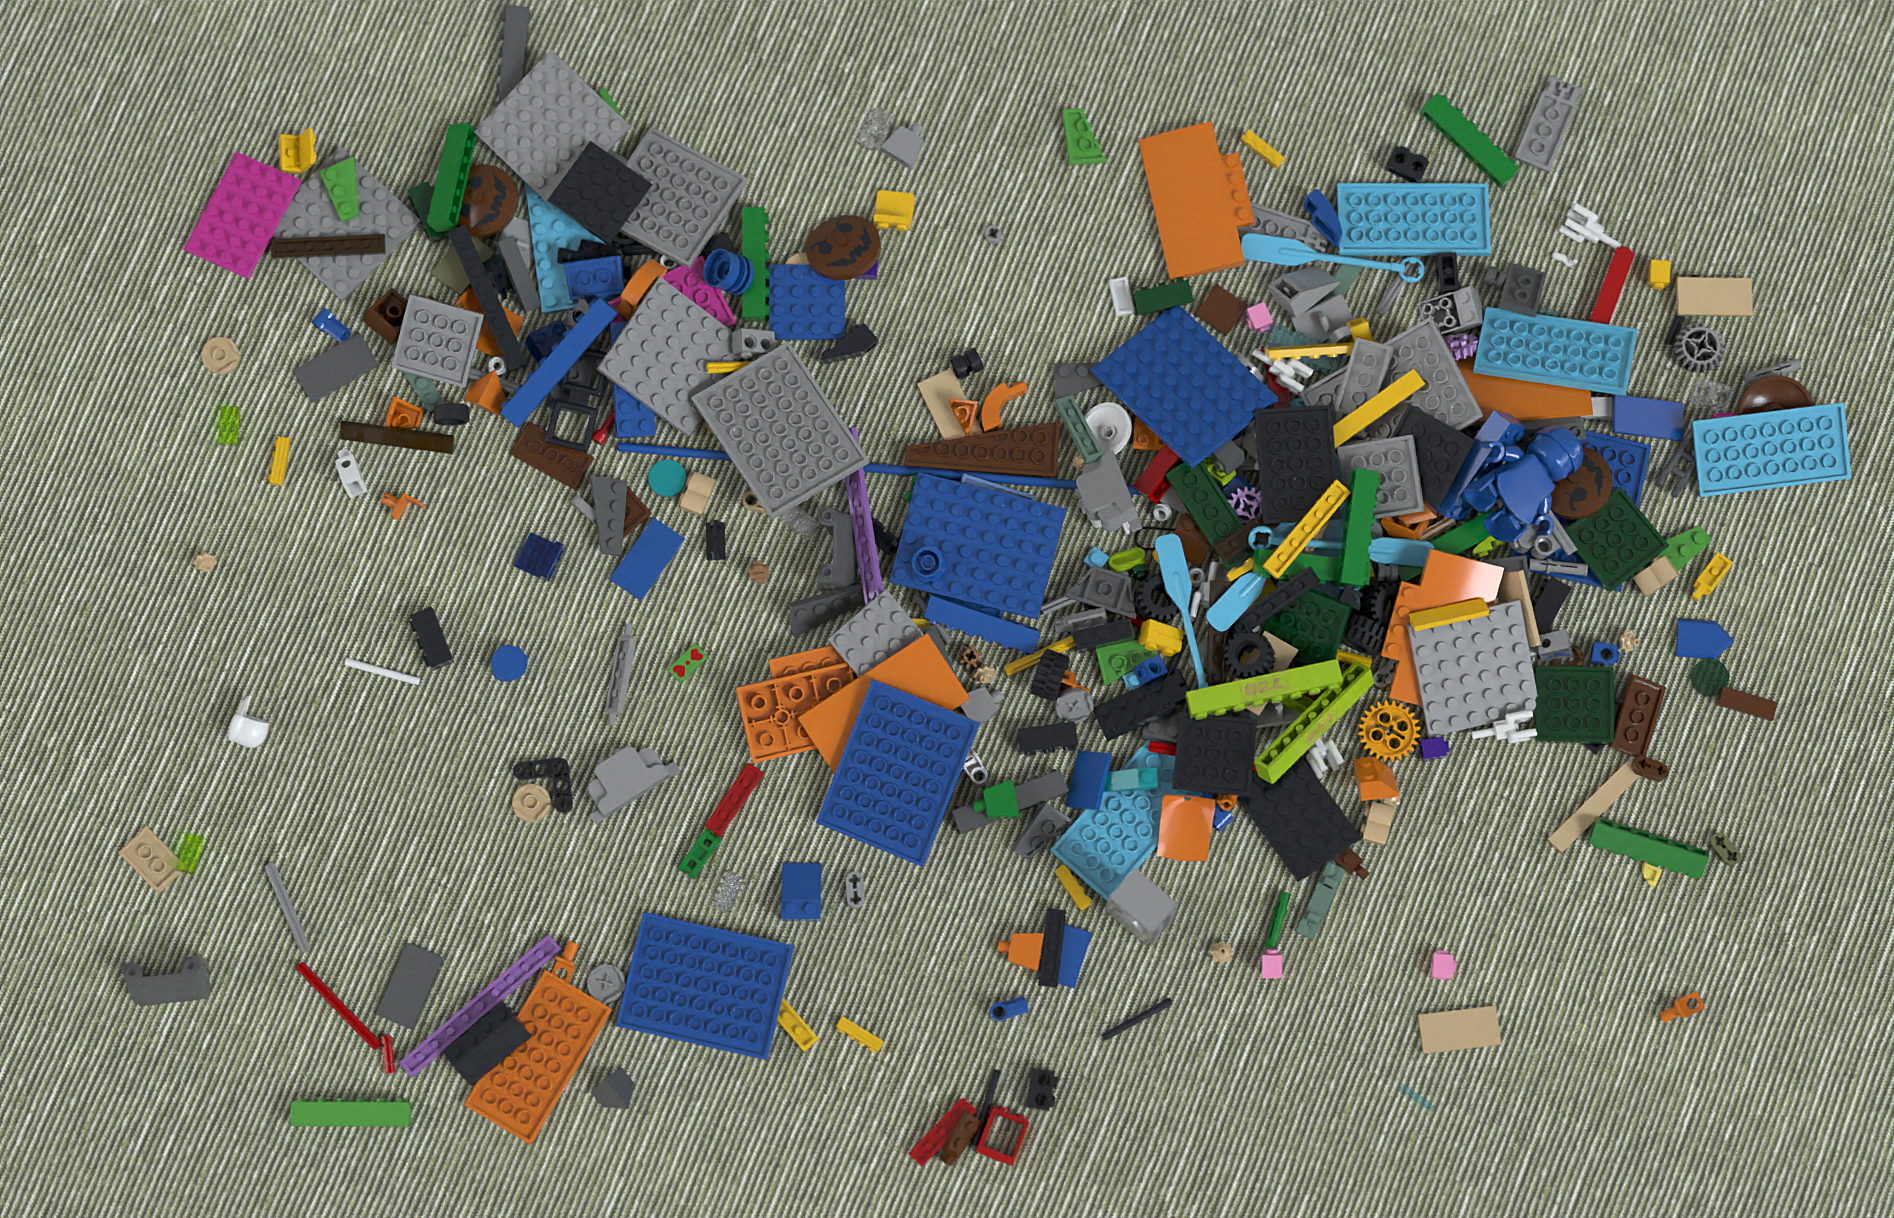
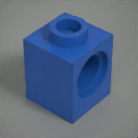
M1594 642L1591 647L1589 664L1613 667L1615 662L1618 663L1620 651H1617L1618 645ZM1601 651H1607L1610 658H1602Z
M1160 655L1144 660L1133 668L1141 685L1168 673Z

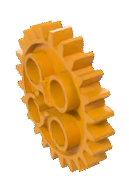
M1385 700L1384 706L1377 702V708L1372 705L1369 707L1371 713L1368 711L1364 712L1367 718H1360V721L1364 724L1358 725V728L1363 731L1357 735L1363 737L1359 743L1366 744L1363 750H1370L1368 756L1376 754L1375 758L1377 760L1379 757H1382L1383 763H1385L1387 758H1389L1390 762L1393 763L1395 757L1398 761L1402 760L1401 755L1407 758L1409 756L1407 750L1413 753L1414 749L1411 745H1418V742L1414 739L1420 738L1421 735L1416 734V732L1421 727H1415L1419 720L1412 719L1415 713H1407L1409 707L1402 709L1403 703H1400L1397 707L1394 700L1391 705ZM1383 714L1388 716L1389 722L1382 723L1379 720V716ZM1404 723L1407 727L1406 731L1398 730L1397 724ZM1373 724H1377L1381 728H1376L1373 726ZM1391 728L1392 733L1389 736L1386 735V730ZM1373 732L1380 733L1381 740H1374L1371 734ZM1395 734L1400 735V736H1404L1405 739L1403 740V739H1401L1400 737L1396 736ZM1396 740L1399 743V747L1397 749L1391 748L1389 741Z

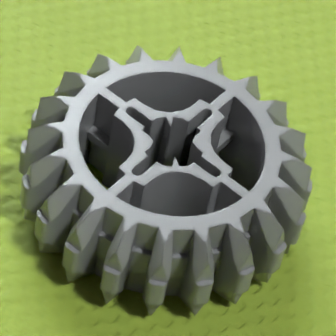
M1696 322L1692 324V327L1686 325V330H1680V335H1677L1675 338L1678 342L1674 343V347L1678 348L1674 351V354H1680L1677 357V361L1683 360L1681 366L1684 367L1687 364L1689 366L1687 370L1691 371L1692 368H1695V373H1698L1700 368L1703 373L1707 371V368L1710 371L1713 370L1714 366L1720 364L1719 360L1724 358L1722 353L1726 351L1722 347L1725 345V341H1719L1723 337L1722 334L1716 335L1717 328L1713 331L1710 330L1711 324L1705 328L1704 322H1701L1699 327ZM1696 334L1702 335V337L1697 340L1693 338H1688L1689 336ZM1707 339L1712 342L1714 350L1708 345ZM1702 342L1701 351H1699L1698 354H1696L1698 351L1697 347ZM1685 345L1691 350L1692 357L1688 355ZM1699 356L1712 357L1706 361L1697 360Z

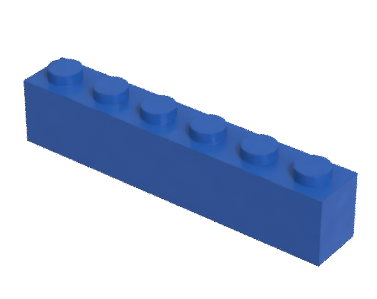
M933 593L924 618H927L929 623L937 625L939 622L945 624L947 629L956 631L957 628L963 630L965 635L974 637V635L981 636V640L992 643L995 641L1000 643L999 646L1010 649L1013 647L1024 655L1034 653L1041 633L1040 629Z

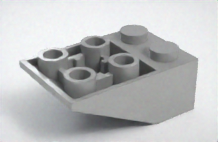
M1315 265L1284 274L1268 287L1275 302L1298 318L1337 287L1340 282L1320 266Z
M1471 286L1418 303L1422 321L1432 317L1442 336L1470 331L1483 325L1484 313L1478 289Z

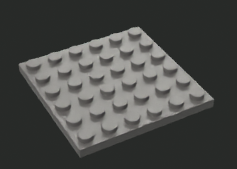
M550 49L474 132L547 202L550 195L590 140L606 152H609L629 131L631 126Z
M651 127L625 165L653 185L620 232L690 269L748 183V178Z
M340 146L298 188L272 237L274 239L385 234L386 254L296 258L343 302L421 224V220L356 161L360 216L342 223L320 174L321 170L352 157Z
M658 277L597 367V370L688 437L702 417L691 401V397L730 375V373H707L706 364L708 362H738L741 357L740 355H733L732 331L663 278Z
M1519 599L1489 605V615L1415 632L1412 625L1407 624L1428 737L1506 720L1505 716L1508 713L1532 709V713H1536V697L1538 695Z

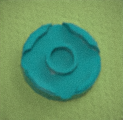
M673 460L657 462L649 472L650 487L652 491L661 497L670 498L679 495L686 484L684 468Z

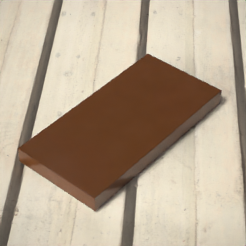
M528 421L509 454L576 491L595 458L586 452L547 444L545 442L547 431Z
M1634 674L1629 676L1614 726V743L1609 744V748L1635 758L1638 756L1646 757L1666 687Z

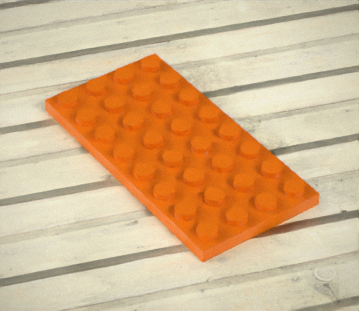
M545 970L518 1014V1017L532 1037L477 1082L464 1106L532 1145L613 1009Z

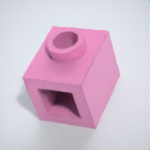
M1265 302L1247 308L1246 316L1248 319H1246L1248 328L1250 330L1253 329L1254 334L1268 332L1273 325V320Z
M1267 948V951H1263L1262 978H1282L1283 951H1278L1277 948Z
M1437 951V954L1434 953L1432 955L1431 979L1451 980L1453 972H1456V960H1453V955H1449L1448 951Z

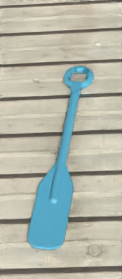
M1253 233L1246 234L1241 242L1244 259L1296 266L1320 260L1399 272L1400 277L1409 283L1419 281L1425 272L1422 261L1415 257H1407L1398 264L1324 254L1314 251L1298 240ZM1409 261V263L1415 264L1417 262L1420 265L1417 274L1420 276L1415 279L1414 276L1406 278L1403 274L1405 271L1404 263Z
M1345 500L1340 505V511L1344 507ZM1252 572L1241 576L1207 611V621L1217 631H1226L1260 596L1266 578H1260L1258 574Z
M1258 526L1250 532L1248 542L1254 550L1259 548L1269 549L1272 545H1280L1286 537L1274 535L1269 527ZM1256 532L1270 533L1267 545L1253 544ZM1378 537L1372 539L1368 553H1370V559L1378 563L1424 567L1429 548L1434 549V546L1429 541ZM1311 539L1305 547L1340 550L1341 542Z
M1175 534L1163 535L1156 539L1155 549L1165 589L1181 611L1199 684L1198 688H1207L1208 684L1205 680L1188 611L1192 584L1181 540Z

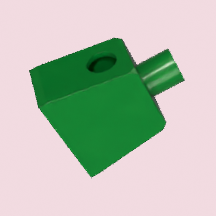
M1013 780L983 790L984 799L973 801L975 813L986 811L988 819H1018L1020 817Z

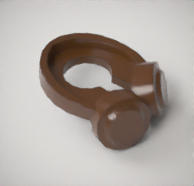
M1578 646L1572 647L1575 661H1569L1567 665H1561L1558 662V658L1552 659L1553 666H1582L1581 649Z

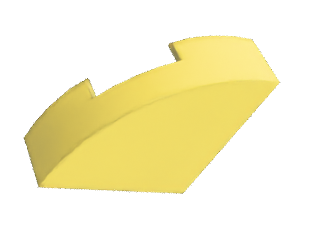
M1644 862L1642 867L1643 877H1645V881L1651 887L1655 888L1662 869Z

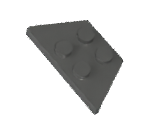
M1093 566L1065 594L1066 598L1097 608L1104 607L1107 611L1136 619L1131 578Z

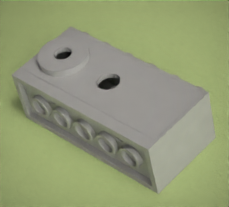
M1134 868L1111 894L1105 911L1147 946L1149 942L1153 945L1159 938L1162 930H1165L1171 924L1177 912L1176 906L1178 903L1137 868Z

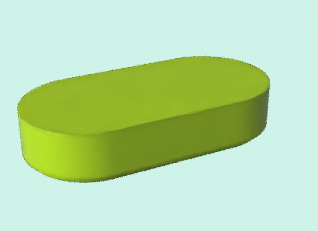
M1140 547L1116 553L1109 558V567L1114 572H1122L1145 563L1146 553Z

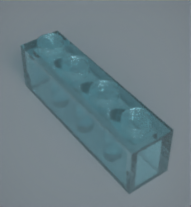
M1274 324L1263 350L1266 347L1323 344V342L1318 339L1305 337V334L1301 332L1290 331L1284 325ZM1345 353L1338 354V357L1320 355L1319 358H1308V356H1301V359L1297 360L1314 371L1328 376L1339 370Z

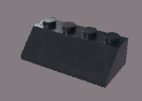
M502 1002L446 1048L443 1053L459 1074L473 1086L529 1040L532 1035L512 1007Z

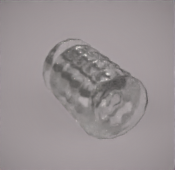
M725 869L729 876H722L725 883L719 882L718 884L722 890H715L718 897L712 896L711 898L715 904L709 903L708 905L721 912L732 913L729 905H736L732 898L739 899L735 892H742L743 890L739 887V884L745 885L746 882L741 876Z

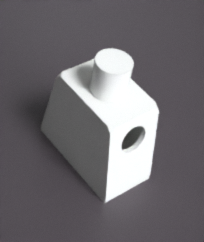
M348 449L340 450L337 453L339 459H336L335 463L347 494L352 498L368 492L354 455L349 454Z

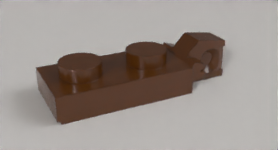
M1348 848L1333 859L1353 877L1357 874L1362 880H1365L1370 874L1363 867L1365 865L1362 861L1363 859L1351 848Z
M965 1112L944 1143L945 1152L940 1160L951 1167L956 1159L962 1155L983 1122Z

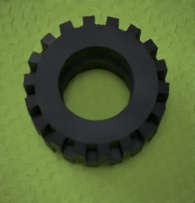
M1157 573L1151 577L1149 575L1134 592L1136 594L1134 596V601L1136 602L1134 607L1139 610L1137 614L1138 616L1142 615V620L1144 621L1152 619L1166 624L1180 612L1166 592L1162 573L1159 576ZM1154 590L1162 592L1167 598L1168 606L1165 608L1156 606L1151 600L1150 592Z
M1373 584L1371 589L1365 591L1366 595H1363L1361 598L1364 600L1363 603H1360V607H1363L1361 615H1365V617L1377 622L1387 631L1400 584ZM1386 597L1390 599L1392 604L1391 612L1387 617L1382 610V603Z
M1350 613L1341 642L1360 653L1377 656L1382 649L1387 631L1380 624L1365 616Z
M1243 630L1240 631L1238 636L1234 634L1233 640H1228L1229 646H1225L1226 654H1224V659L1226 660V665L1239 680L1270 674L1268 670H1273L1274 665L1272 663L1276 661L1275 651L1268 639L1261 635L1260 632L1256 631L1254 633L1252 630H1248V633H1245ZM1257 648L1260 650V655L1254 663L1249 665L1240 663L1241 654L1246 649Z
M1046 649L1036 669L1031 685V694L1054 702L1062 688V679L1066 677L1064 673L1069 667V656Z

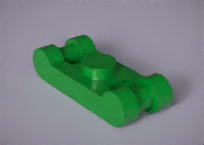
M708 828L704 830L678 867L681 872L685 871L688 873L689 877L693 880L723 840L721 837L713 835L712 831ZM706 840L712 843L709 847L703 844ZM691 860L697 863L694 868L689 865Z

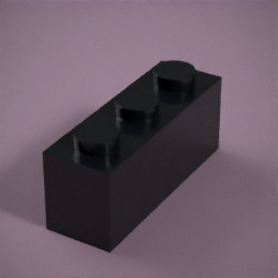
M1551 577L1549 581L1545 579L1540 588L1543 592L1540 597L1535 596L1531 603L1539 635L1546 634L1572 587L1554 577Z
M429 607L410 615L412 621L409 623L412 631H417L419 636L416 639L420 650L424 649L426 656H423L426 666H430L434 671L454 663L434 609Z
M1129 618L1073 631L1078 654L1134 640Z
M1075 721L1017 729L1020 755L1025 754V757L1036 756L1037 752L1052 754L1058 749H1063V752L1075 750L1074 747H1078Z

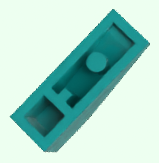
M1137 768L1108 772L1103 793L1157 790V768Z

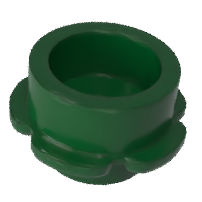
M1145 564L1137 565L1132 569V578L1137 579V581H1143L1148 577L1150 570L1147 569Z

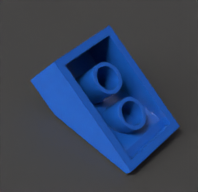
M783 863L782 921L821 922L822 863Z

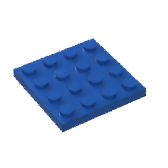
M769 265V331L775 332V340H838L842 336L845 337V280L826 279L818 275L810 265Z

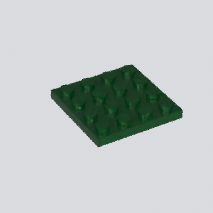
M1621 487L1610 494L1608 501L1598 512L1589 517L1578 519L1565 529V532L1578 549L1575 553L1584 564L1588 565L1589 570L1608 593H1611L1669 547V544Z
M1279 579L1277 588L1289 581V579ZM1310 589L1270 617L1266 622L1264 631L1298 649V653L1293 660L1308 666L1335 660L1352 605Z
M1536 666V690L1538 695L1536 697V743H1614V667Z

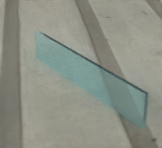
M1402 1084L1399 1088L1400 1091L1428 1111L1432 1112L1435 1106L1405 1084Z

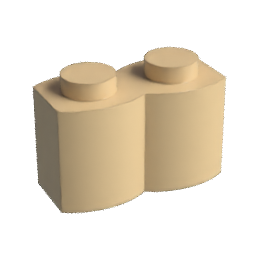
M694 472L693 476L689 475L686 482L688 488L685 493H681L678 503L681 504L680 508L682 510L702 517L716 486V479Z
M1657 556L1651 560L1652 565L1648 568L1642 567L1636 572V576L1633 577L1646 597L1680 575L1667 556Z
M1372 801L1371 806L1367 805L1364 814L1367 817L1366 824L1362 823L1359 835H1362L1361 840L1384 847L1395 807Z

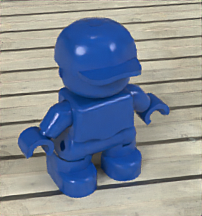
M1547 426L1536 432L1528 440L1530 444L1527 447L1526 453L1517 446H1503L1498 441H1483L1480 444L1483 448L1492 449V455L1487 457L1486 462L1502 460L1505 463L1484 475L1479 481H1472L1463 489V496L1473 508L1483 512L1490 509L1495 504V501L1501 500L1503 503L1501 509L1491 512L1483 519L1486 531L1496 540L1515 543L1526 532L1527 524L1539 525V522L1541 524L1538 530L1539 535L1546 536L1553 531V520L1546 515L1549 514L1552 502L1551 492L1555 489L1553 481H1559L1566 478L1568 474H1574L1582 464L1584 456L1579 439L1564 426Z

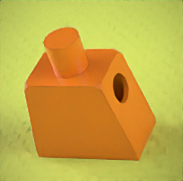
M1012 933L1011 942L999 940L998 952L1009 953V963L1037 972L1044 934Z

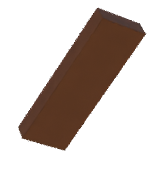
M1723 686L1720 690L1717 706L1773 721L1777 702Z

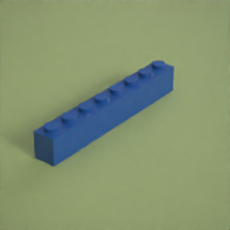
M595 298L588 305L589 311L586 314L582 313L576 319V326L567 329L563 334L565 338L562 342L557 341L551 348L553 352L549 357L545 355L538 363L540 367L536 371L532 370L526 377L528 381L524 385L520 384L515 389L514 393L516 395L511 400L508 398L502 404L503 410L500 413L517 428L526 421L619 314L605 299L599 298L597 300Z

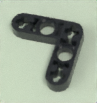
M564 758L520 762L514 766L513 774L520 781L552 777L556 809L562 814L572 811L573 795L570 768ZM558 762L566 765V767L562 768L563 775L567 774V777L556 778V775L560 776L559 770L555 769V766H558ZM539 764L546 766L547 769L544 774L536 772V767ZM529 765H532L534 775L530 776V772H525L524 776H521L517 771L520 770V767L529 770ZM559 781L567 782L568 787L566 790L560 791L557 789ZM569 793V796H565V800L570 805L566 807V810H563L562 807H559V804H562V797H558V794L565 795Z

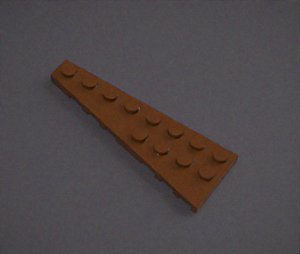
M1060 421L906 446L904 466L1056 478Z

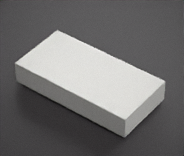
M1127 276L1108 280L1116 317L1135 314Z

